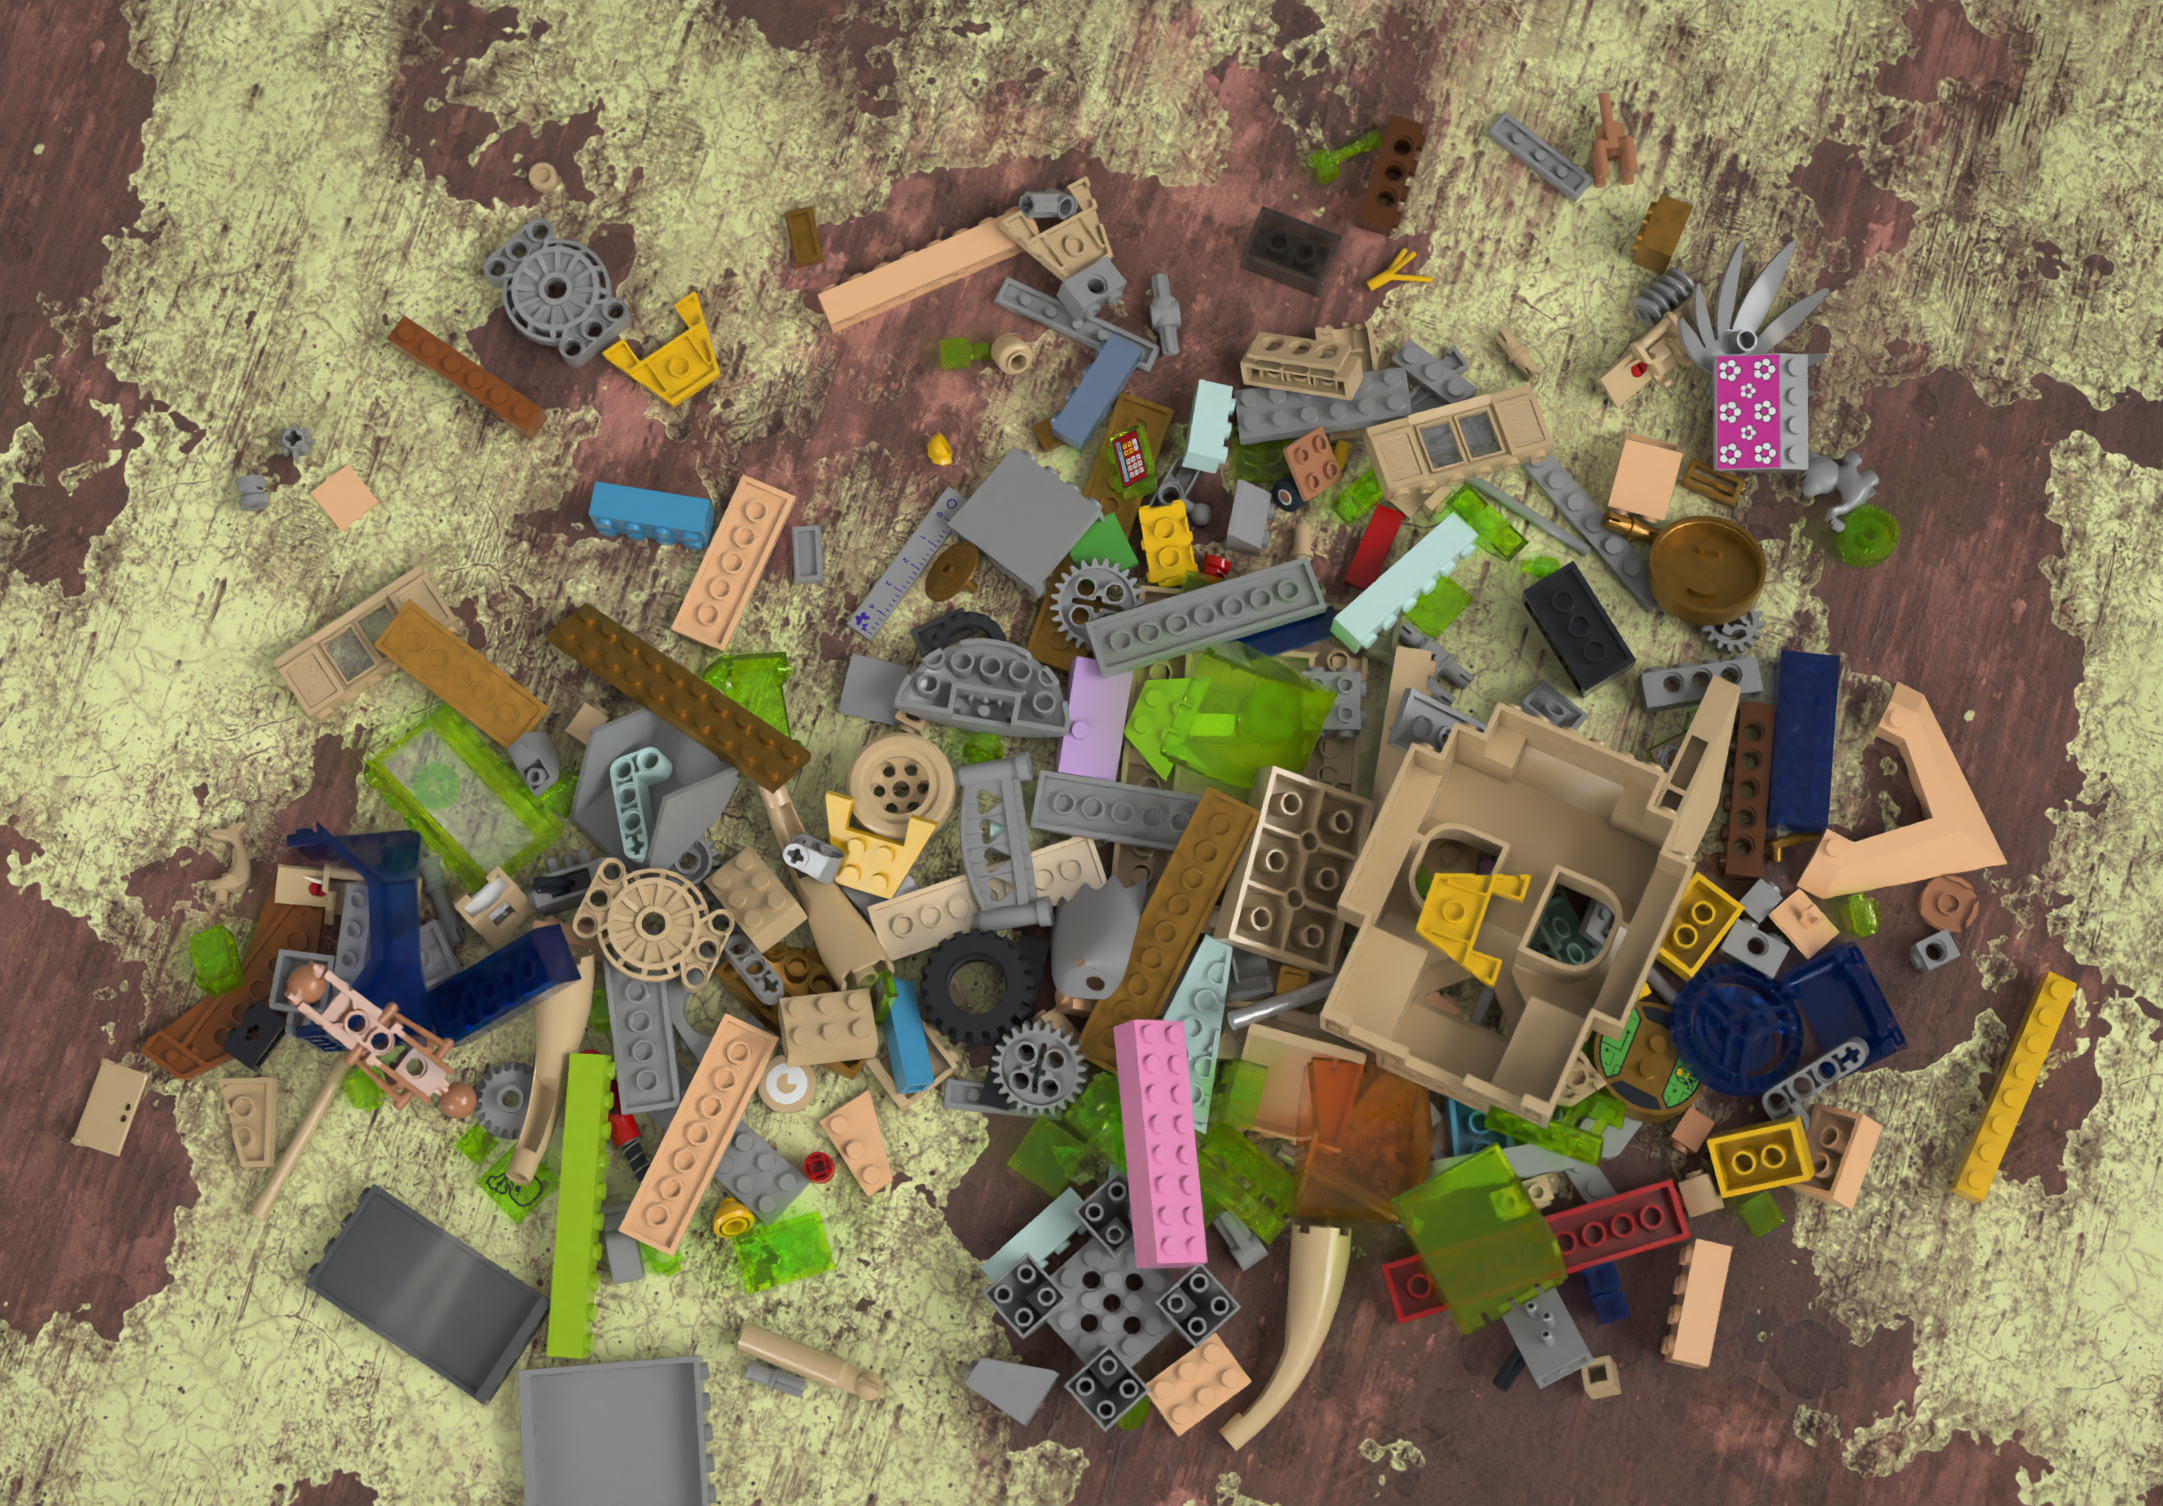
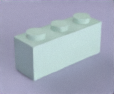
M1199 379L1193 395L1182 461L1183 467L1215 474L1219 464L1225 463L1228 447L1223 446L1224 439H1229L1232 423L1227 422L1228 415H1233L1236 399L1231 398L1232 386Z

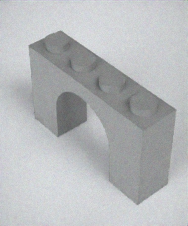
M707 944L700 946L699 952L704 958L715 956ZM719 961L717 962L714 970L721 965ZM679 965L673 968L674 972L679 970ZM693 970L686 975L687 981L691 985H699L703 981V976L699 971ZM713 970V972H712V974H711L709 980L715 976L714 970ZM678 976L672 980H667L673 1029L676 1027L682 1036L677 1041L685 1053L689 1054L692 1052L698 1062L693 1064L697 1070L714 1036L702 1035L690 1027L686 1017V1006L692 992H688L683 988L681 978ZM754 1014L744 1020V1022L764 1031Z

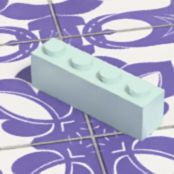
M1069 1187L980 1267L981 1270L994 1283L1027 1252L1044 1269L1049 1264L1046 1259L1054 1252L1060 1255L1071 1245V1242L1068 1240L1076 1232L1082 1235L1087 1231L1073 1212L1084 1201Z

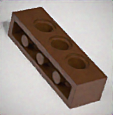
M1391 114L1358 217V228L1388 237L1392 228L1398 229L1402 212H1399L1398 208L1400 202L1406 203L1410 187L1406 186L1408 176L1414 178L1419 162L1414 160L1416 151L1422 152L1427 135L1422 134L1424 124ZM1397 147H1404L1405 149H1407L1408 153L1405 155L1397 154L1394 151V149ZM1396 173L1400 176V179L1395 181L1389 180L1386 174ZM1387 198L1392 204L1390 206H1382L1378 203V200Z

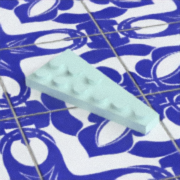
M1207 933L1162 1019L1163 1021L1184 1022L1194 1129L1206 1134L1233 951V946L1213 940V936Z

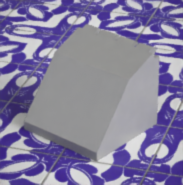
M647 708L590 729L569 816L611 858H617L622 861L628 874L642 870V868L628 858L623 849L610 776V767L617 758L647 747H654L671 761L673 771L667 780L648 787L655 829L644 869L657 868L667 870L719 818L742 779L739 775L740 771ZM659 875L640 876L641 879L659 878Z

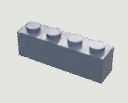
M1113 333L1108 341L1103 339L1096 350L1098 355L1093 364L1088 363L1080 376L1083 380L1078 387L1073 386L1065 399L1068 403L1062 411L1057 410L1050 421L1052 436L1082 453L1119 396L1120 391H1122L1142 360V350Z

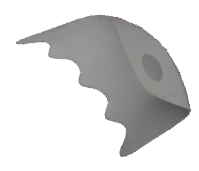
M1113 875L1101 889H1093L1088 883H1084L1072 900L1066 901L1063 896L1060 897L1054 915V925L1049 926L1052 977L1056 988L1061 993L1071 997L1101 1000L1109 998L1116 991L1125 975L1146 896V879L1140 880L1132 887L1124 888L1119 879ZM1083 959L1085 964L1077 967V960ZM1092 976L1099 977L1104 981L1105 986L1101 990H1092L1087 986L1086 980Z

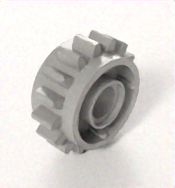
M704 834L667 869L691 881L700 892L701 887H707L703 881L714 873L715 868H721V863L715 860V858L720 856L718 850L711 851L714 842L709 840L705 843ZM688 856L695 857L696 864L693 868L689 870L681 868L684 858ZM665 877V879L673 881L681 887L683 886V884L677 881L676 879Z

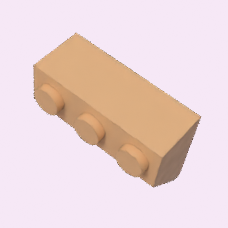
M1815 1103L1810 1117V1126L1805 1133L1815 1174L1811 1180L1785 1186L1827 1204L1852 1210L1883 1126L1864 1114Z

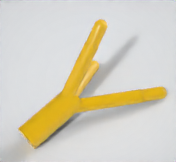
M1403 248L1387 270L1366 281L1372 292L1391 280L1432 282L1433 279L1430 276L1395 274L1416 256V252L1412 251L1403 258L1407 253V249Z

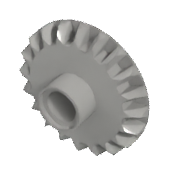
M502 1063L489 1069L481 1077L478 1086L475 1088L477 1096L475 1114L480 1124L492 1135L508 1140L519 1139L529 1106L534 1076L533 1067L525 1063ZM511 1092L518 1093V1104L514 1107H506L504 1104L506 1095Z

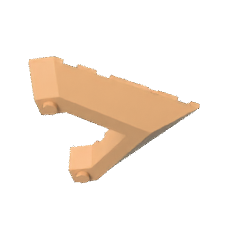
M1897 681L1872 734L1898 746L1901 757L1904 758L1907 766L1908 776L1915 796L1918 797L1923 810L1924 821L1856 842L1826 829L1821 834L1795 886L1821 900L1871 891L1882 887H1892L1933 879L1942 875H1954L2007 864L1924 694Z

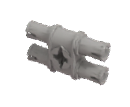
M1406 621L1403 624V628L1400 629L1399 638L1411 648L1432 651V659L1437 661L1434 678L1428 677L1427 688L1432 689L1431 698L1451 706L1456 698L1436 683V678L1444 674L1463 691L1475 676L1455 662V655L1445 651L1433 641V637L1428 636L1426 638ZM1383 661L1393 669L1394 663Z

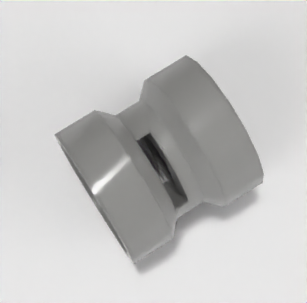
M247 475L235 481L236 488L241 493L239 506L242 511H257L269 506L268 496L263 491L266 486L264 476Z

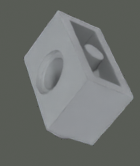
M1106 256L1063 281L1056 296L1077 322L1084 317L1089 319L1095 316L1101 310V307L1106 304L1111 306L1117 303L1123 297L1122 292L1127 282ZM1089 289H1093V290H1095L1097 293H1093V292H1091Z
M1737 918L1728 930L1716 953L1769 982L1774 978L1790 947L1784 944L1785 940L1774 933L1767 935L1758 930L1759 926L1755 922L1747 918L1742 920ZM1748 941L1758 942L1761 946V953L1758 955L1752 954L1747 947Z

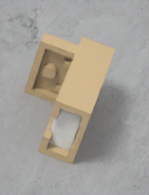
M494 863L452 901L455 909L494 949L536 912L535 907L531 906L529 898L497 863Z

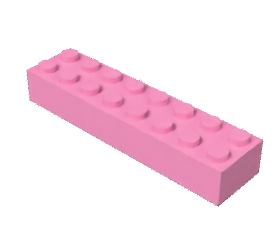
M1131 1020L1113 1028L1136 1269L1188 1268L1207 1263L1184 1022Z

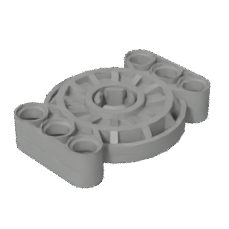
M544 218L531 220L488 257L484 263V272L490 284L496 288H502L505 309L517 330L528 339L541 345L559 346V351L565 363L570 367L577 368L586 364L630 324L631 314L628 306L621 298L612 297V284L606 267L600 258L588 247L580 243L556 239L551 224ZM545 230L548 232L544 238H535L536 233ZM518 249H526V253L522 257L513 256ZM588 257L595 261L598 266H593ZM496 268H505V271L500 276L492 275ZM603 276L606 281V289L602 287L600 282ZM552 284L554 288L561 286L567 289L562 297L552 299L548 297L550 293L548 287ZM509 296L512 297L515 305L512 309L510 308ZM617 309L623 310V314L620 317H610L612 311ZM522 319L525 325L527 326V329L524 328L521 324H519L517 320ZM592 329H602V332L597 337L589 336V332ZM580 347V352L577 355H567L570 348Z

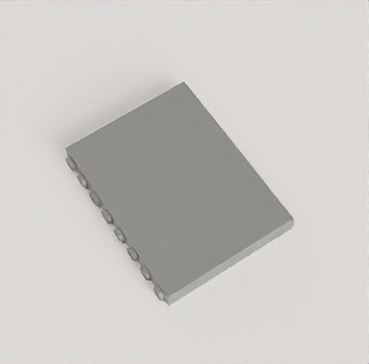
M698 1355L518 1370L525 1506H712L711 1503H716L715 1484L710 1485V1472L715 1470L714 1455L708 1454V1442L713 1440L712 1424L706 1422V1411L711 1410L710 1393L705 1392L704 1380H709L708 1362H703V1357Z

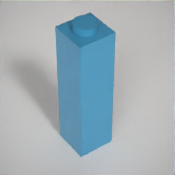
M902 978L889 979L883 985L885 995L882 994L883 1001L879 1009L897 1094L923 1092L934 1083V1077L913 980L902 981Z

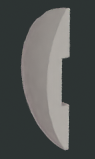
M973 638L961 640L958 645L944 650L938 648L929 653L921 660V664L911 675L907 674L899 688L894 703L895 708L909 714L963 730L1011 737L1045 738L1069 736L1070 712L1068 710V701L1064 699L1059 687L1060 682L1047 665L1043 666L1032 658L1028 650L997 639Z

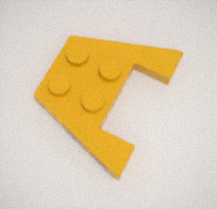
M695 291L673 305L689 329L644 360H638L624 339L602 352L607 361L673 408L721 377L699 299Z
M829 790L826 793L825 801L830 844L836 846L844 853V858L835 876V883L892 899L917 857L924 849L930 836L937 828L938 822L912 815L909 820L905 843L849 827L855 797Z
M1435 873L1415 932L1488 987L1494 988L1503 960L1472 949L1491 894L1522 904L1531 875L1506 876L1504 874Z

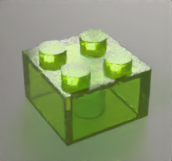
M1040 1114L1006 1165L1007 1168L1056 1200L1063 1193L1090 1153V1147Z

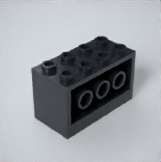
M1571 561L1522 592L1521 601L1583 699L1633 669L1636 662L1634 655L1574 561Z

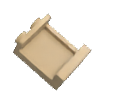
M922 1019L934 1077V1083L926 1091L897 1094L888 1048L865 1062L866 1066L902 1113L959 1070L958 1065L955 1063L959 1060V1057L949 1045L945 1048L938 1040L942 1035L933 1023L930 1022L926 1025Z

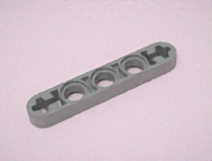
M703 895L708 910L711 909V912L717 909H724L716 898L710 895ZM698 899L694 901L695 904L700 905ZM703 912L699 914L700 919L704 917ZM716 917L712 921L714 929L720 925L729 927L728 921L724 917ZM735 922L722 954L762 1003L767 1005L779 1003L780 998L785 996L782 979ZM736 945L746 947V951L742 954L730 952L731 948ZM751 965H759L763 968L758 974H749L746 971ZM765 980L767 981V985L771 989L776 988L775 992L772 993L770 990L766 991L764 983Z

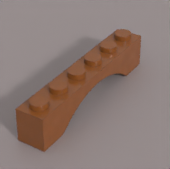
M405 315L387 337L395 350L458 387L528 440L532 441L547 421L548 417L543 408Z

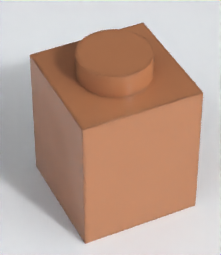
M1689 1106L1683 1112L1667 1140L1672 1142L1671 1148L1681 1155L1686 1156L1688 1153L1694 1155L1699 1150L1715 1122Z

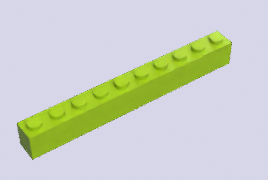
M570 1053L546 1356L583 1359L590 1357V1352H593L595 1347L592 1322L596 1321L598 1311L597 1304H594L595 1291H598L600 1276L599 1273H596L597 1261H600L602 1256L599 1231H602L604 1227V1213H601L602 1200H605L607 1185L603 1182L604 1170H607L609 1165L606 1140H609L611 1136V1123L608 1122V1113L612 1109L614 1095L613 1092H610L611 1080L615 1078L616 1064L612 1062L613 1056Z

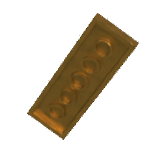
M410 599L373 644L379 651L506 749L524 733L531 732L549 709L548 706Z

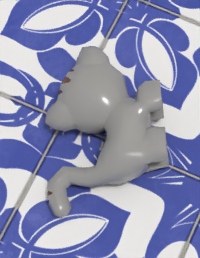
M1854 451L1845 454L1842 466H1839L1830 457L1820 456L1816 452H1808V470L1801 472L1802 491L1805 496L1828 494L1835 489L1840 491L1843 503L1829 507L1824 519L1830 528L1841 532L1844 530L1845 524L1836 517L1846 514L1852 509H1858L1865 504L1867 499L1876 494L1873 486L1878 484L1879 478L1870 469L1859 474L1857 466L1861 464L1862 460L1859 454Z

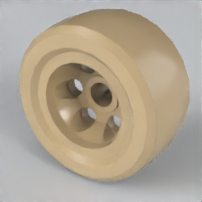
M896 732L882 735L870 741L857 753L851 762L846 776L845 795L855 797L851 814L863 831L904 843L909 820L912 815L938 822L937 828L930 836L931 838L944 827L951 817L956 803L957 787L953 777V768L948 758L935 744L924 737L912 733ZM908 766H915L917 768V773L914 776H908L905 773ZM887 767L895 769L893 777L888 778L884 776L883 772ZM923 783L927 784L929 790L925 794H920L917 790L918 786ZM876 787H883L885 794L881 797L875 796L873 792ZM901 787L903 790L909 789L910 792L907 793L906 797L898 798L895 796L897 795L896 789ZM913 803L919 805L916 810L908 811V807ZM892 804L897 807V812L885 811L886 807Z

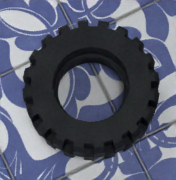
M974 928L970 930V933L963 934L962 930L953 933L955 937L950 940L944 938L939 942L940 947L936 951L931 950L927 956V964L922 967V981L919 984L924 1009L930 1021L933 1022L940 1033L946 1034L950 1040L956 1043L964 1042L967 1046L976 1047V1044H984L985 1047L993 1045V1042L999 1039L1001 1042L1004 1041L1003 1035L1006 1032L1011 1033L1014 1025L1022 1027V1021L1025 1018L1028 1019L1031 1012V1004L1034 1002L1035 983L1030 964L1019 946L1016 947L1012 940L1006 936H998L996 931L988 929L986 933L980 932L979 928ZM972 962H987L994 965L1000 970L1005 979L1006 987L1002 1001L994 1009L982 1014L963 1012L953 1003L949 989L953 975L961 967Z

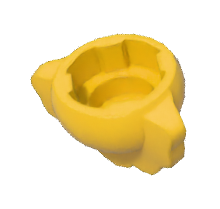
M937 432L931 437L927 445L928 456L934 464L941 466L949 465L952 463L950 445L946 438L940 432Z

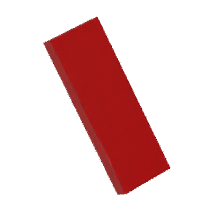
M1377 504L1346 575L1344 584L1364 592L1377 580L1404 518V514Z

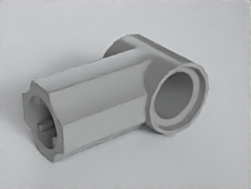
M1049 188L1046 191H1026L1020 197L1018 206L1027 218L1057 217L1067 220L1075 215L1077 200L1074 196L1054 188Z
M1234 1207L1212 1221L1229 1246L1230 1254L1243 1272L1268 1256L1258 1237L1250 1232Z

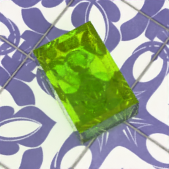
M819 1210L731 1236L747 1295L751 1297L838 1271L822 1213Z

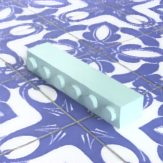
M1452 512L1334 618L1330 631L1354 654L1362 647L1368 649L1378 638L1377 634L1382 629L1388 631L1396 623L1397 615L1401 611L1408 613L1416 605V599L1422 593L1425 596L1428 595L1437 585L1436 581L1441 576L1448 577L1457 567L1456 563L1461 558L1466 560L1476 550L1475 542L1479 534L1457 514Z

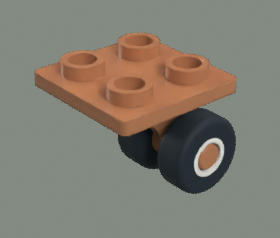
M1322 426L1315 427L1283 448V454L1291 473L1274 484L1272 489L1273 498L1281 509L1287 512H1294L1301 508L1305 501L1314 499L1318 494L1342 479L1343 475Z

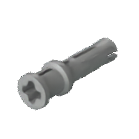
M432 856L417 862L414 867L421 874L425 885L423 887L424 893L430 895L439 920L445 925L448 944L452 946L454 943H461L467 938L464 935L447 890L449 881L444 878L439 866L440 857Z

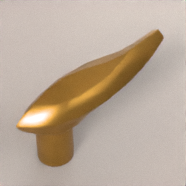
M1815 832L1791 834L1771 838L1764 845L1770 847L1771 862H1783L1782 847H1794L1797 844L1821 837V834Z

